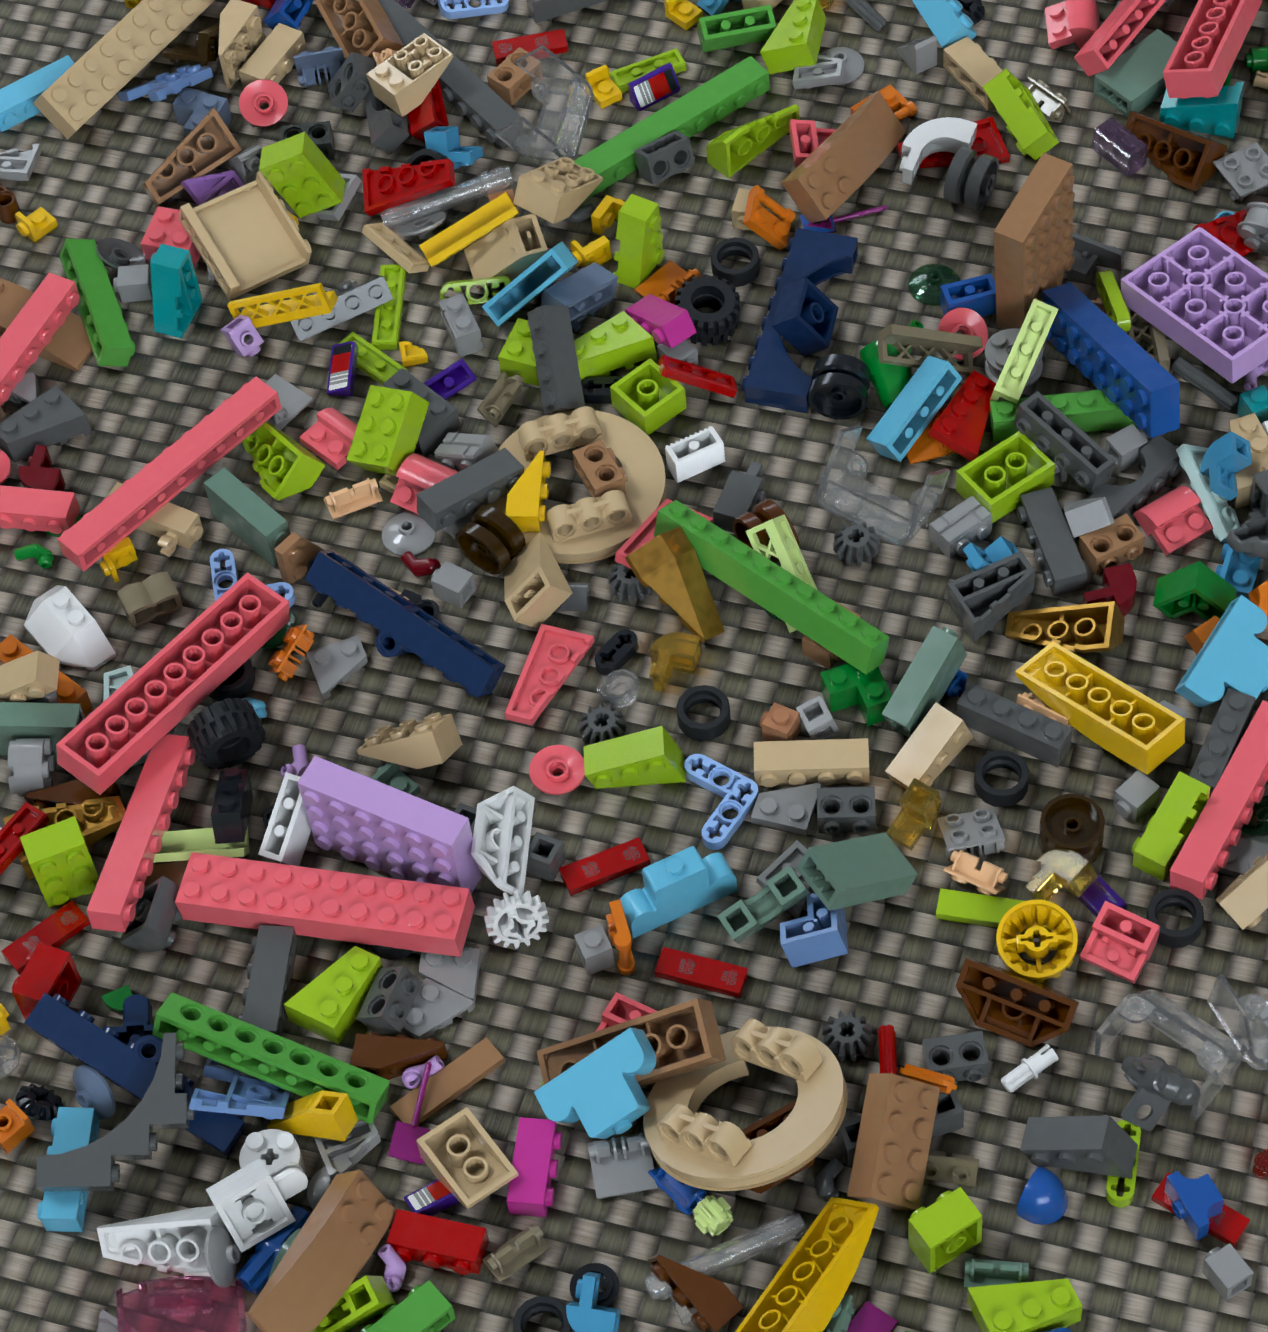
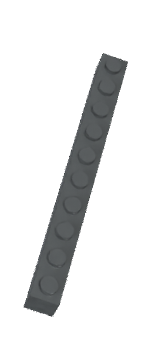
M378 0L404 44L403 47L425 33L446 48L397 1ZM453 54V59L439 78L444 100L451 102L461 116L465 115L475 129H480L485 134L487 140L492 144L495 143L501 150L525 136L523 118Z

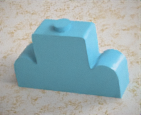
M561 241L482 307L499 327L528 303L541 295L543 290L552 286L569 272L578 261Z
M1243 595L1231 601L1176 687L1175 692L1198 707H1207L1218 701L1223 694H1226L1228 688L1256 697L1255 700L1260 692L1264 693L1268 689V646L1255 636L1261 633L1267 626L1265 612Z
M691 846L645 867L642 870L644 888L631 890L625 893L620 900L630 934L634 939L738 891L737 878L722 853H712L702 859L695 846Z
M630 1027L534 1091V1094L548 1119L561 1123H575L580 1119L589 1137L607 1139L615 1133L621 1134L632 1127L631 1123L650 1110V1104L635 1075L649 1074L656 1065V1055L644 1031Z

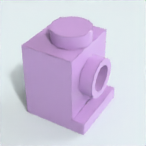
M239 315L223 327L221 332L237 355L252 357L261 350L259 345L264 341L251 323V319L247 316ZM248 335L250 339L244 342V337Z

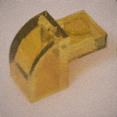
M673 632L661 636L652 644L650 648L652 665L649 677L653 678L654 690L665 692L673 670L695 674L702 654L701 636Z
M916 778L913 779L900 798L901 811L886 832L891 839L911 851L924 831L931 829L941 807L939 792Z
M1056 849L1045 853L1037 860L1042 869L1031 878L1025 888L1033 900L1049 901L1061 887H1064L1079 898L1095 881L1098 875L1090 862L1078 853L1069 849Z

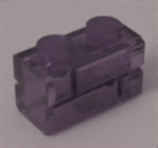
M1109 118L1096 127L1093 134V149L1127 177H1130L1146 165L1148 145L1138 140L1134 134L1114 118Z

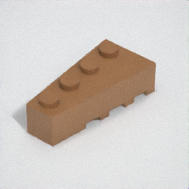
M215 108L211 109L142 184V187L155 206L184 189L181 184L183 180L202 177L242 151Z

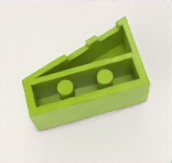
M794 0L760 51L769 74L791 71L795 67L816 65L826 23V16L819 0Z
M1007 68L982 86L996 107L998 114L1006 122L1007 130L1017 139L1016 146L1024 156L1029 154L1034 160H1037L1043 153H1046L1059 143L1031 91Z
M634 194L629 196L618 213L616 239L620 240V250L614 253V260L618 261V269L613 274L618 277V283L635 289L648 278L655 266L663 261L665 251L662 244V218L659 213V204Z
M624 311L574 340L581 381L588 377L611 375L610 371L624 366L626 370L634 368V363L646 359L658 360L653 337Z
M663 726L583 746L585 776L596 789L686 782L684 753Z
M1179 771L1155 815L1149 820L1143 836L1138 837L1132 846L1131 853L1134 854L1132 866L1161 881L1166 879L1209 800L1210 786Z
M354 946L284 1003L289 1021L339 1045L356 1020L378 969L383 968L381 958Z
M1068 1278L967 1288V1304L982 1332H1046L1056 1328H1065L1081 1321L1082 1304Z

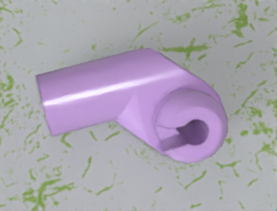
M1268 360L1243 376L1244 389L1249 391L1257 387V377L1268 370Z
M298 744L292 748L294 762L286 764V767L282 766L280 774L283 778L286 772L300 777L303 775L309 765L305 745Z
M438 1055L427 1061L432 1064L429 1078L445 1067ZM427 1062L409 1067L403 1072L401 1078L405 1087L414 1089L421 1084Z
M385 1244L378 1250L379 1257L386 1264L383 1278L389 1291L397 1292L402 1287L406 1265L392 1246Z

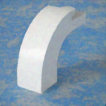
M946 117L933 119L916 127L902 144V161L899 171H902V182L911 185L921 162L932 153L946 151L956 154L961 147L971 149L976 138L977 123L961 118Z

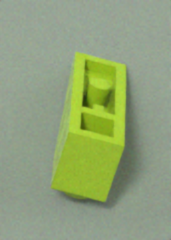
M365 1275L351 1284L313 1332H346L371 1320L390 1306L396 1304L383 1276Z

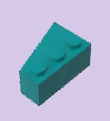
M1244 81L1236 82L1235 86H1222L1219 95L1211 98H1169L1166 88L1160 108L1159 121L1188 131L1234 138L1240 118Z
M161 244L157 252L153 253L150 259L154 332L182 339L203 299L190 251Z

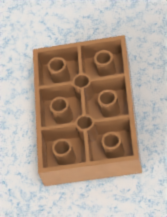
M1046 153L1042 154L994 230L997 326L1003 329H1021L1033 300L1037 299L1043 302L1042 291L1060 286L1066 270H1071L1075 261L1073 256L1075 241H1073L1075 225H1073L1075 209H1073L1075 197L1073 192L1075 181L1073 164Z

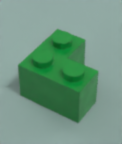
M1198 561L1157 578L1153 606L1171 620L1193 611L1207 621L1213 616L1222 617L1231 601L1236 598L1237 589L1201 561Z
M847 663L820 672L821 692L831 713L858 705L867 726L886 721L882 712L892 695L879 667L868 674H864Z

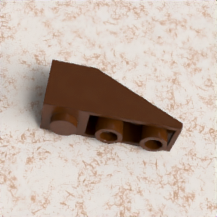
M79 779L27 793L25 799L32 806H39L40 809L56 807V804L59 803L75 805L82 804L85 800L112 796L120 797L121 793L116 781L99 795Z
M368 1032L366 1034L356 1033L350 1065L390 1080L402 1076L403 1072L409 1067L424 1064L435 1055H438L442 1061L447 1060L448 1054L445 1042L435 1038L421 1040L411 1039L405 1035L389 1037L375 1032Z
M661 1255L652 1256L648 1259L652 1265L650 1269L653 1275L660 1282L663 1283L665 1281L673 1290L670 1293L672 1298L679 1306H686L693 1315L691 1321L701 1332H717L743 1308L723 1282Z

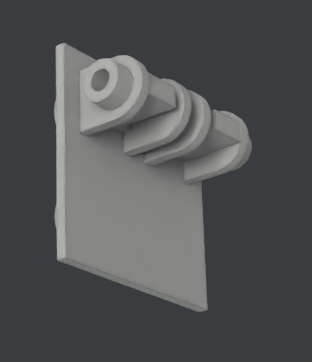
M1257 142L1213 161L1214 166L1233 188L1230 191V197L1233 201H1241L1249 194L1255 195L1256 192H1261L1264 188L1268 187V155Z
M274 374L266 382L267 385L278 392L282 408L267 421L280 430L313 401L312 397L277 374Z
M982 808L973 812L949 814L945 817L937 818V823L946 845L945 853L947 859H950L954 850L967 852L966 848H968L969 854L974 855L973 847H977L978 855L982 856V845L984 855L999 853L1001 849H1005V837L993 808Z
M645 1133L587 1143L597 1199L658 1189L655 1180L648 1173L649 1170L654 1169L651 1149Z

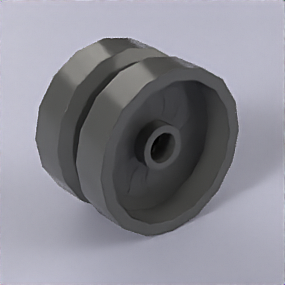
M961 147L955 154L946 175L944 199L956 204L965 201L966 207L977 211L983 210L996 184L999 172L998 158L987 154H982L978 158L977 151Z

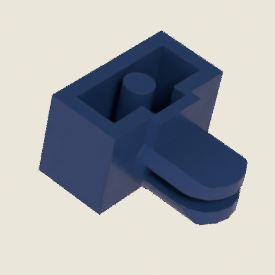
M135 994L125 999L123 1003V1026L109 1027L120 1035L118 1037L119 1041L125 1045L129 1041L135 1044L143 1036H153L152 1005L145 996ZM148 1049L145 1052V1058L153 1057L156 1054V1049Z

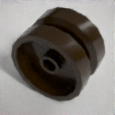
M487 505L479 507L470 517V522L464 524L455 534V541L462 553L474 565L490 574L499 575L510 563V557L514 558L525 546V538L518 526L507 515Z
M1079 794L1060 795L1049 801L1041 813L1039 845L1045 858L1060 868L1071 870L1079 869L1086 864L1090 865L1095 862L1102 852L1105 818L1102 809L1094 800Z

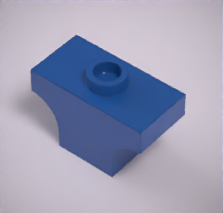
M1178 1171L1168 1175L1165 1190L1172 1200L1171 1205L1176 1217L1179 1220L1183 1219L1196 1241L1208 1236L1209 1219L1222 1213L1224 1202L1222 1195L1209 1174L1196 1179L1186 1178Z

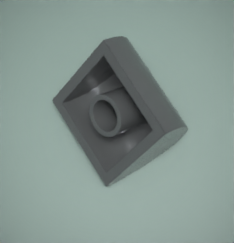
M164 876L146 886L143 897L138 899L135 906V918L132 922H129L125 933H122L119 943L146 952H156L164 949L165 946L170 947L176 937V932L171 930L173 922H178L182 917L175 904L180 887Z

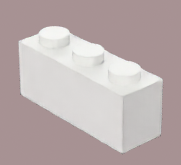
M286 772L258 855L289 865L300 866L311 828L297 784L301 777Z

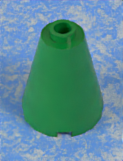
M877 340L866 345L860 350L859 354L860 360L870 369V382L885 411H887L910 381L912 367L879 363ZM887 344L888 356L896 357L899 354L897 349L893 345ZM910 348L907 352L912 356V348Z

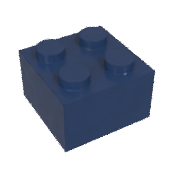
M807 277L782 286L772 327L806 357L829 348L839 307Z

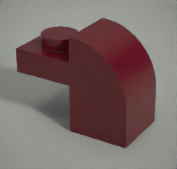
M36 445L33 455L29 457L28 466L19 465L18 471L24 488L64 491L66 484L62 472L58 468H50L52 461L46 446Z
M1131 563L1103 569V588L1083 593V604L1115 601L1121 614L1125 617L1133 609L1136 598L1137 579Z

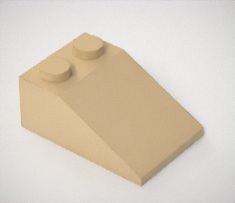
M468 1107L416 1140L420 1157L435 1177L467 1210L519 1176L517 1170Z

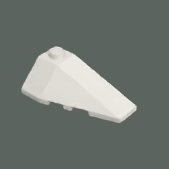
M207 1206L102 1225L97 1228L104 1258L133 1265H149L157 1267V1271L165 1273L168 1271L182 1273L184 1277L190 1279L211 1278L205 1260L207 1232L215 1225H222L226 1229L227 1227L215 1206Z

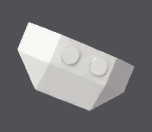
M56 585L34 600L24 627L46 654L60 659L59 664L85 667L87 670L95 671L117 656L96 620L66 586Z
M515 786L477 804L471 855L480 871L497 888L512 896L515 890H518L520 895L524 894L535 797Z

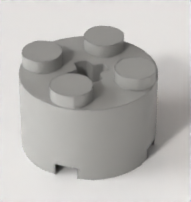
M51 738L11 739L12 741L9 742L8 767H10L11 776H8L11 795H26L30 792L54 786L53 778L50 777V771H55V755L52 754Z

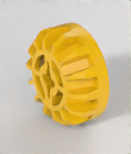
M1046 900L1024 901L1013 906L1002 917L996 934L997 952L999 959L1001 958L1008 971L1031 980H1036L1038 983H1044L1046 979L1053 977L1057 979L1066 968L1071 967L1077 953L1078 935L1076 926L1070 915L1055 903ZM1039 938L1040 947H1035L1033 939ZM1057 950L1055 957L1050 962L1041 965V959L1047 956L1049 951ZM1025 952L1028 957L1036 959V965L1026 963L1020 958L1018 953Z

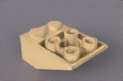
M230 0L220 13L218 56L226 88L229 90L240 79L239 70L265 40L257 5L241 0Z
M423 33L384 62L377 65L366 75L374 96L401 117H404L423 103L454 56L446 48Z
M561 157L520 175L513 203L552 224H556L569 218L603 181V177L596 174L590 168L574 163V160L571 158Z
M535 214L510 219L464 249L473 279L506 276L514 280L548 252ZM475 284L476 289L483 288V286Z
M538 532L504 569L505 603L514 621L517 623L538 628L573 593L541 532Z
M440 712L426 716L423 721L416 722L415 719H410L400 723L399 727L391 728V725H386L376 729V734L364 740L365 743L357 750V753L414 769H422L444 763L463 744L452 714L441 716Z

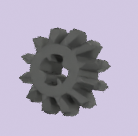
M852 521L851 526L842 524L841 531L835 532L833 550L837 553L839 561L846 560L848 567L852 563H856L860 568L863 561L870 564L872 557H877L880 539L878 534H875L873 526L867 527L865 521L860 525H856Z
M620 563L619 565H612V573L608 576L611 593L618 595L620 602L628 599L631 604L634 599H639L643 602L644 595L651 596L652 588L649 585L645 588L639 582L632 569Z
M600 703L599 708L595 709L589 706L588 713H582L578 728L584 744L591 745L625 736L624 732H626L627 724L621 710L615 711L613 704L604 708V705Z
M840 1010L838 1019L829 1016L828 1025H824L822 1028V1035L824 1036L822 1043L834 1055L839 1054L841 1062L846 1057H850L855 1062L857 1054L865 1057L867 1047L872 1046V1027L866 1024L864 1015L856 1018V1013L852 1010L849 1016H845Z

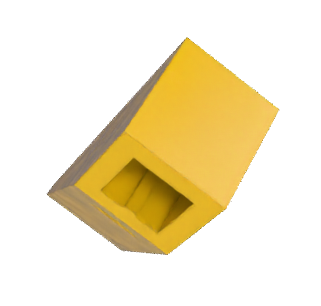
M539 451L507 494L505 515L522 532H541V522H546L547 509L543 502L544 499L548 500L549 486L545 482L546 478L551 476V463L546 461L544 451Z
M321 1090L288 1103L283 1119L271 1120L267 1129H279L291 1134L345 1141L357 1123L358 1118L348 1094Z

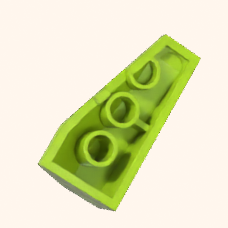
M796 104L728 130L717 138L712 139L706 146L707 163L727 178H730L789 133L790 119L800 120L799 106Z
M266 421L242 441L246 452L253 459L254 463L252 466L254 471L260 475L261 480L259 482L261 487L278 501L312 488L325 467V464L269 421Z

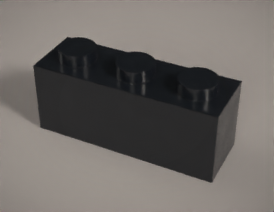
M233 767L220 771L211 810L215 844L244 842L253 802L249 769Z

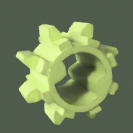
M713 1194L706 1196L697 1203V1206L692 1211L696 1220L695 1225L704 1235L707 1232L713 1237L720 1235L733 1222L732 1212L730 1211L731 1206L722 1196L719 1199Z

